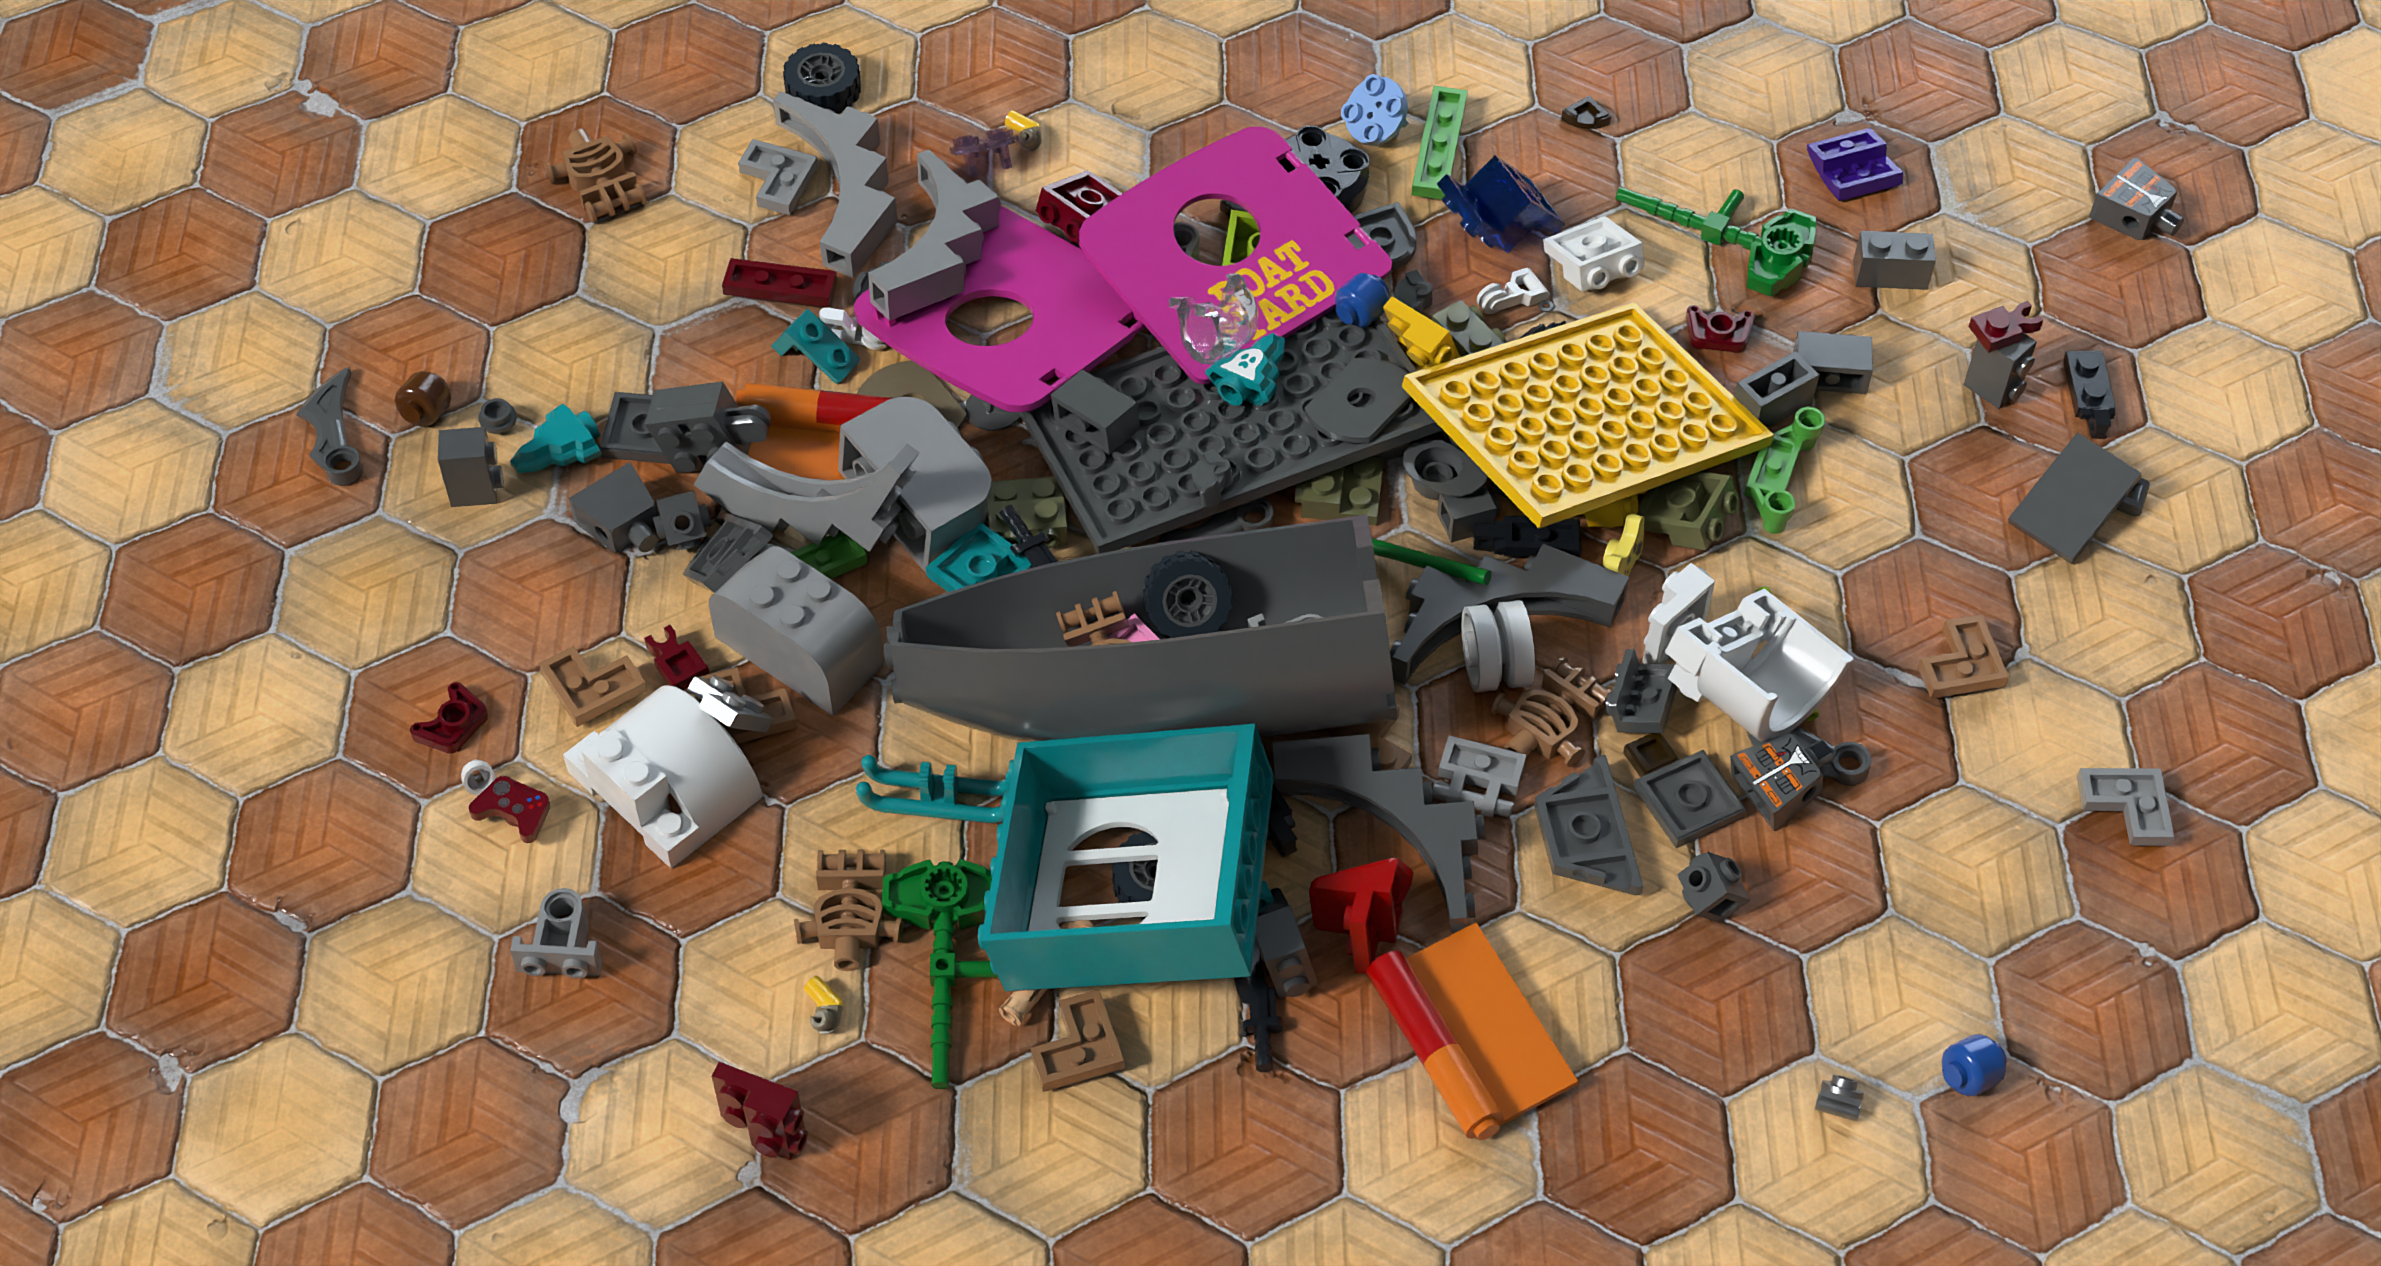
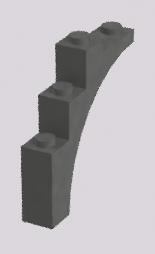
M1546 544L1541 546L1536 557L1529 556L1524 569L1485 555L1478 567L1491 571L1492 577L1488 585L1468 580L1464 581L1426 566L1419 579H1412L1406 593V599L1410 600L1409 617L1404 628V633L1406 634L1402 641L1396 640L1390 650L1393 680L1405 685L1420 663L1440 645L1462 633V612L1464 607L1484 604L1490 608L1494 615L1499 602L1520 600L1526 607L1528 615H1555L1577 618L1611 628L1625 601L1629 577Z
M1370 734L1272 742L1275 784L1281 795H1310L1340 801L1375 816L1395 829L1413 846L1435 876L1447 906L1452 934L1468 926L1467 918H1476L1474 893H1465L1464 884L1465 879H1472L1470 855H1478L1477 840H1485L1483 815L1475 816L1474 801L1433 804L1431 781L1423 782L1421 767L1381 770L1379 748L1371 749Z

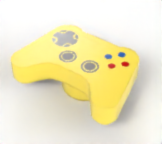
M1633 513L1627 515L1621 539L1612 538L1607 544L1603 557V567L1629 577V573L1636 560L1639 559L1643 549L1644 516Z

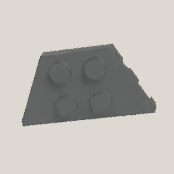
M721 511L714 520L721 527L711 539L708 536L703 539L683 575L692 583L715 593L765 546L774 535L759 524Z
M1601 755L1594 759L1592 766L1580 774L1576 772L1570 774L1557 787H1550L1535 797L1534 807L1552 874L1635 896L1641 895L1643 883L1606 755Z

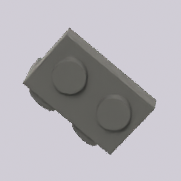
M1626 649L1622 663H1619L1616 667V683L1613 692H1609L1606 699L1607 714L1613 717L1617 732L1664 733L1677 690V686L1668 679L1675 664H1639L1635 649Z

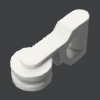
M1524 268L1512 272L1510 282L1506 283L1504 290L1497 283L1483 288L1478 294L1476 302L1486 314L1490 315L1518 304L1531 306L1540 303L1542 300H1546L1550 293L1530 268ZM1524 284L1529 291L1520 289L1518 285Z
M825 307L819 311V319L844 343L864 345L872 350H881L888 346L864 327H862V332L856 331L857 321L852 319L844 310ZM839 325L842 326L844 329H832V326Z

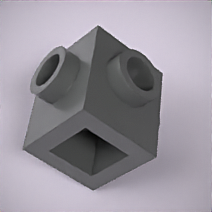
M694 490L657 499L656 502L660 516L653 517L658 539L666 538L668 546L676 544L678 551L699 546V538L706 536L704 528L711 526L706 504L698 506ZM680 515H685L690 520L685 528H679L675 525V519Z
M1710 852L1700 854L1690 861L1688 867L1677 874L1684 888L1682 895L1687 904L1694 909L1697 916L1720 923L1750 901L1741 881L1742 872L1731 858H1725Z

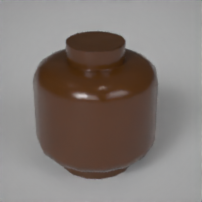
M420 371L413 373L396 392L394 401L403 419L413 425L426 427L434 424L449 407L451 393L447 383L441 376L431 372Z

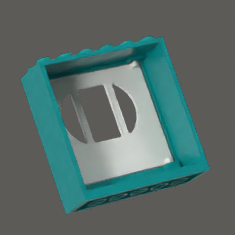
M1256 724L1018 742L1015 758L1009 762V790L1003 794L1004 817L1003 823L997 827V855L992 857L990 864L991 888L985 892L984 896L985 920L984 924H980L978 928L979 946L982 950L986 951L990 959L992 973L998 976L1004 990L1017 991L1251 977L1274 774ZM1115 827L1140 829L1149 833L1158 841L1156 845L1072 851L1081 841L1092 834ZM1158 860L1153 897L1150 901L1059 907L1065 869L1068 866ZM1146 917L1140 924L1070 929H1061L1058 925L1061 922Z

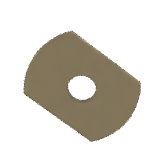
M912 360L891 364L878 370L862 384L857 394L891 398H920L933 405L948 422H953L958 429H960L967 417L965 410L936 376Z

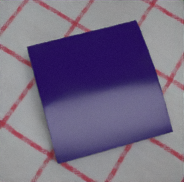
M1871 128L1807 144V151L1811 161L1827 188L1838 201L1903 184V171L1886 156L1887 143Z

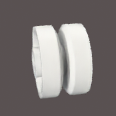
M1520 600L1499 602L1494 615L1490 608L1484 604L1464 607L1461 622L1462 644L1466 670L1473 691L1497 690L1501 678L1510 688L1531 686L1535 674V653L1530 620L1523 602Z

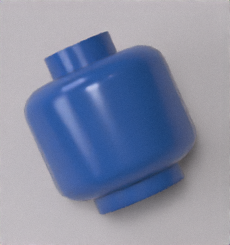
M1367 273L1356 274L1336 291L1335 304L1338 317L1346 324L1356 325L1361 328L1368 327L1385 312L1383 306L1389 300V288L1377 275Z
M1982 1034L1970 1035L1950 1045L1943 1052L1941 1060L1942 1073L1947 1084L1959 1094L1968 1097L1976 1096L1997 1086L2004 1079L2007 1063L2006 1055L2000 1044Z

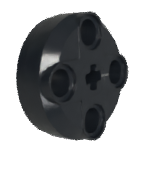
M1312 125L1304 126L1298 130L1297 134L1284 139L1290 145L1295 155L1304 164L1308 165L1350 213H1353L1359 207L1366 193L1369 178V157L1367 153L1357 149L1350 142L1333 134L1326 133L1322 128ZM1286 157L1278 161L1288 173L1296 169Z

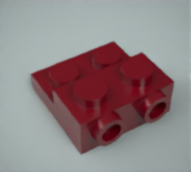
M1086 170L1042 187L1035 211L1044 223H1050L1064 231L1068 240L1079 243V231L1083 222L1123 193L1091 171Z
M719 1062L711 1077L721 1117L734 1127L745 1128L747 1126L751 1145L759 1153L767 1157L775 1158L778 1155L791 1160L794 1154L799 1155L806 1144L808 1131L805 1130L804 1111L801 1109L798 1091Z

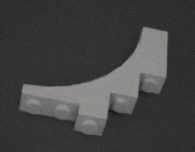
M780 91L773 99L776 125L798 135L815 148L831 167L840 186L839 203L832 223L820 240L822 265L854 278L897 223L895 197L882 191L889 182L887 159L874 151L880 143L878 118L849 106L839 115L830 109L821 108L799 97H794Z
M930 150L917 154L918 183L930 196L936 208L932 223L926 233L911 249L892 262L868 272L870 303L889 321L964 292L966 264L982 259L983 232L999 227L1001 203L996 192L990 190L980 180L967 184L963 178H960L948 167L945 161L940 160Z
M725 442L706 462L694 486L734 516L759 524L771 534L777 529L784 532L791 525L818 546L828 534L834 538L841 530L870 552L879 540L886 544L899 527L894 520L902 507L895 502L901 493L896 489L898 486L903 489L915 474L916 470L911 465L920 452L907 443L893 460L874 472L853 479L829 481L803 478L776 470L749 457L728 442Z

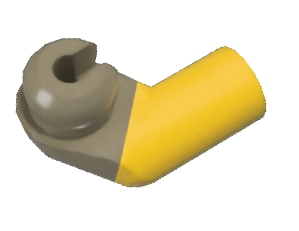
M1014 110L1010 111L1005 119V125L1019 133L1018 142L1022 149L1034 151L1042 142L1039 123Z
M814 976L804 986V992L817 1004L814 1017L810 1016V1024L819 1033L828 1034L833 1032L840 1024L843 1001L819 976Z

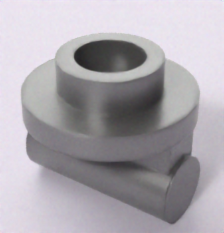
M1833 1075L1831 1081L1822 1080L1821 1090L1818 1094L1814 1110L1857 1122L1864 1092L1857 1089L1858 1081L1840 1075Z

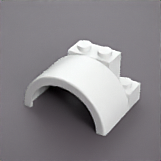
M1765 589L1744 597L1736 611L1712 622L1706 623L1701 618H1697L1677 627L1665 650V653L1676 661L1668 679L1679 687L1685 696L1694 699L1696 702L1707 698L1761 742L1789 733L1799 726L1831 693L1853 661L1852 656ZM1763 640H1766L1768 643L1752 659L1751 656L1754 653L1758 643H1761Z
M664 685L605 728L600 734L593 731L565 752L563 756L568 773L593 796L598 793L643 835L645 845L672 869L759 801L763 795L750 763L723 725L715 717L699 708L700 702L690 694L677 687ZM669 793L676 800L682 813L675 814L670 811Z

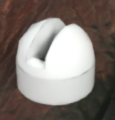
M475 759L463 766L461 772V781L465 789L474 795L482 793L496 779L491 766L482 760ZM477 769L484 778L479 783L476 782L472 774Z

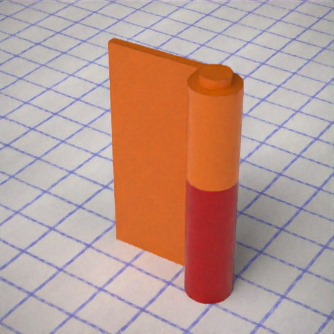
M746 383L744 390L738 389L736 395V403L739 407L760 405L771 416L766 440L750 443L747 454L749 457L782 472L803 478L829 481L845 479L838 471L840 425L892 399L891 397Z
M1477 922L1406 959L1401 951L1387 952L1376 958L1367 968V976L1467 1138L1488 1139L1497 1133L1500 1126L1579 1085L1576 1076Z

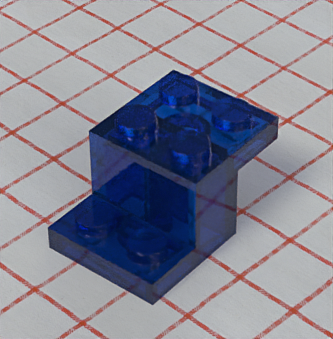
M1496 155L1465 185L1448 174L1437 183L1438 187L1445 194L1442 198L1444 204L1455 214L1459 213L1463 218L1460 221L1463 229L1474 238L1478 235L1490 248L1497 246L1509 253L1534 227L1538 229L1546 227L1556 234L1566 225L1530 177Z

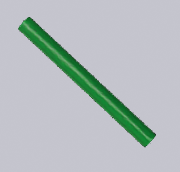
M1372 538L1374 555L1424 569L1426 566H1429L1454 577L1482 585H1488L1491 581L1492 573L1490 570Z

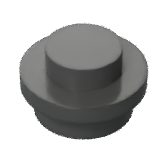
M494 398L482 405L478 419L480 426L486 428V432L500 434L510 430L515 425L517 415L514 407L506 400Z

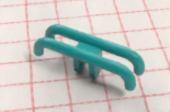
M866 755L862 758V768L870 779L885 785L919 788L921 800L885 797L874 793L868 782H860L856 786L857 797L862 804L870 809L884 813L982 823L1003 822V799L999 807L956 804L958 792L1003 796L1004 792L1009 790V771L1006 773V779L989 780L959 777L957 765L947 764L943 775L933 774L932 764L929 762H922L919 772H909L883 768L877 763V759L873 755Z

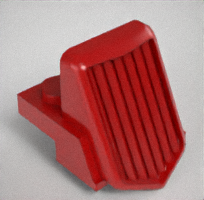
M1389 858L1319 876L1311 882L1309 898L1313 925L1318 930L1348 934L1347 955L1353 956L1355 973L1366 974L1367 968L1375 960L1379 941L1396 943L1403 914V902L1411 887L1414 875L1413 870L1398 858Z

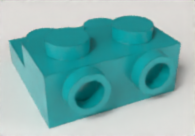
M980 523L976 528L961 536L926 567V574L929 579L947 592L1033 567L1025 555L1019 557L1014 555L1010 549L1011 543L983 523Z

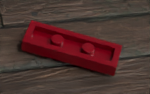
M730 258L722 289L723 295L830 308L838 280L837 272L832 270Z

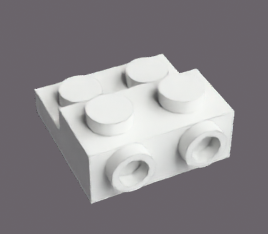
M1606 216L1543 239L1545 253L1563 266L1564 278L1582 292L1602 289L1609 281L1633 277L1640 269L1644 268L1642 242Z
M1690 563L1680 573L1675 571L1665 580L1662 586L1664 591L1662 602L1653 609L1648 618L1650 622L1649 631L1643 642L1645 650L1642 662L1644 664H1663L1670 658L1665 653V650L1677 627L1697 618H1701L1706 622L1715 580L1704 569Z

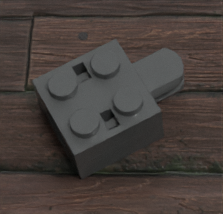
M722 381L654 390L645 426L676 473L702 470L706 462L725 442H728L747 455L750 443L766 440L771 416L760 405L739 407Z

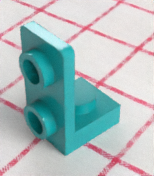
M808 308L771 345L780 356L791 347L795 351L800 350L835 384H839L860 361V357Z

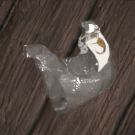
M1238 273L1227 274L1228 281L1218 306L1211 302L1197 304L1193 297L1178 296L1169 299V307L1177 309L1183 346L1191 358L1201 364H1215L1231 356L1249 343L1257 332V303L1247 288L1244 278Z

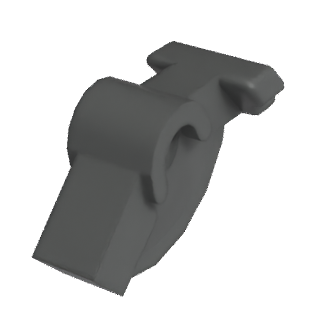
M1414 270L1405 273L1406 278L1396 285L1394 298L1422 313L1424 309L1432 305V285L1424 281L1419 272Z
M1215 448L1203 453L1204 458L1200 459L1193 466L1191 473L1194 487L1200 494L1201 504L1203 507L1208 508L1218 506L1222 499V490L1233 483L1230 462L1222 459Z

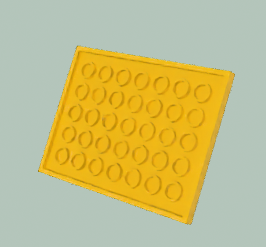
M1635 302L1404 376L1402 388L1539 529L1756 452L1767 446L1770 447L1774 438V434Z

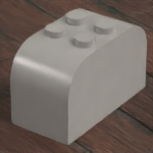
M897 397L889 399L840 425L838 471L845 479H853L874 472L893 460L907 443L920 452L911 465L916 470L915 474L903 489L899 486L896 489L901 495L895 503L901 506L902 509L894 520L899 527L893 536L926 573V567L961 536L976 528L980 523L986 525L991 475L980 452L976 448L970 447L961 437L957 426L951 421L948 422L933 405L914 397Z
M772 544L763 546L709 598V609L716 639L831 716H834L884 666L880 629L868 608L851 592L779 546Z

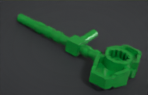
M1620 187L1616 193L1615 199L1617 201L1645 210L1653 216L1659 215L1664 220L1678 222L1681 226L1700 230L1702 240L1720 246L1725 239L1728 243L1733 245L1739 244L1743 248L1750 250L1746 288L1771 297L1781 289L1785 290L1799 281L1802 268L1806 269L1812 261L1816 234V217L1804 212L1790 209L1785 211L1782 216L1774 217L1762 225L1761 237H1759L1754 232L1743 231L1742 228L1734 225L1729 226L1731 217L1744 199V194L1737 189L1732 190L1717 213L1711 211L1707 217L1698 215L1693 210L1682 209L1676 204L1665 203L1662 199L1651 198Z
M929 859L905 867L898 873H891L883 877V913L891 917L903 918L904 922L930 930L934 925L933 935L935 936V941L933 942V953H930L931 986H934L931 1004L933 1015L931 1016L933 1034L931 1035L930 1047L932 1048L931 1086L935 1089H945L949 1086V1049L952 1047V1036L950 1035L952 1016L950 1015V1010L953 1008L951 986H956V978H998L997 975L992 973L990 961H956L954 942L952 941L954 924L956 923L959 930L984 922L986 915L984 896L985 892L990 890L992 882L991 871L986 867L959 859L955 866L949 861H942L934 866Z

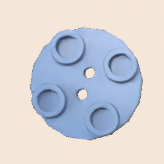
M1372 74L1367 76L1353 90L1348 101L1342 107L1341 117L1346 121V127L1353 138L1365 145L1378 146L1389 142L1392 138L1398 137L1400 129L1408 125L1406 121L1408 111L1407 96L1400 84L1388 77Z

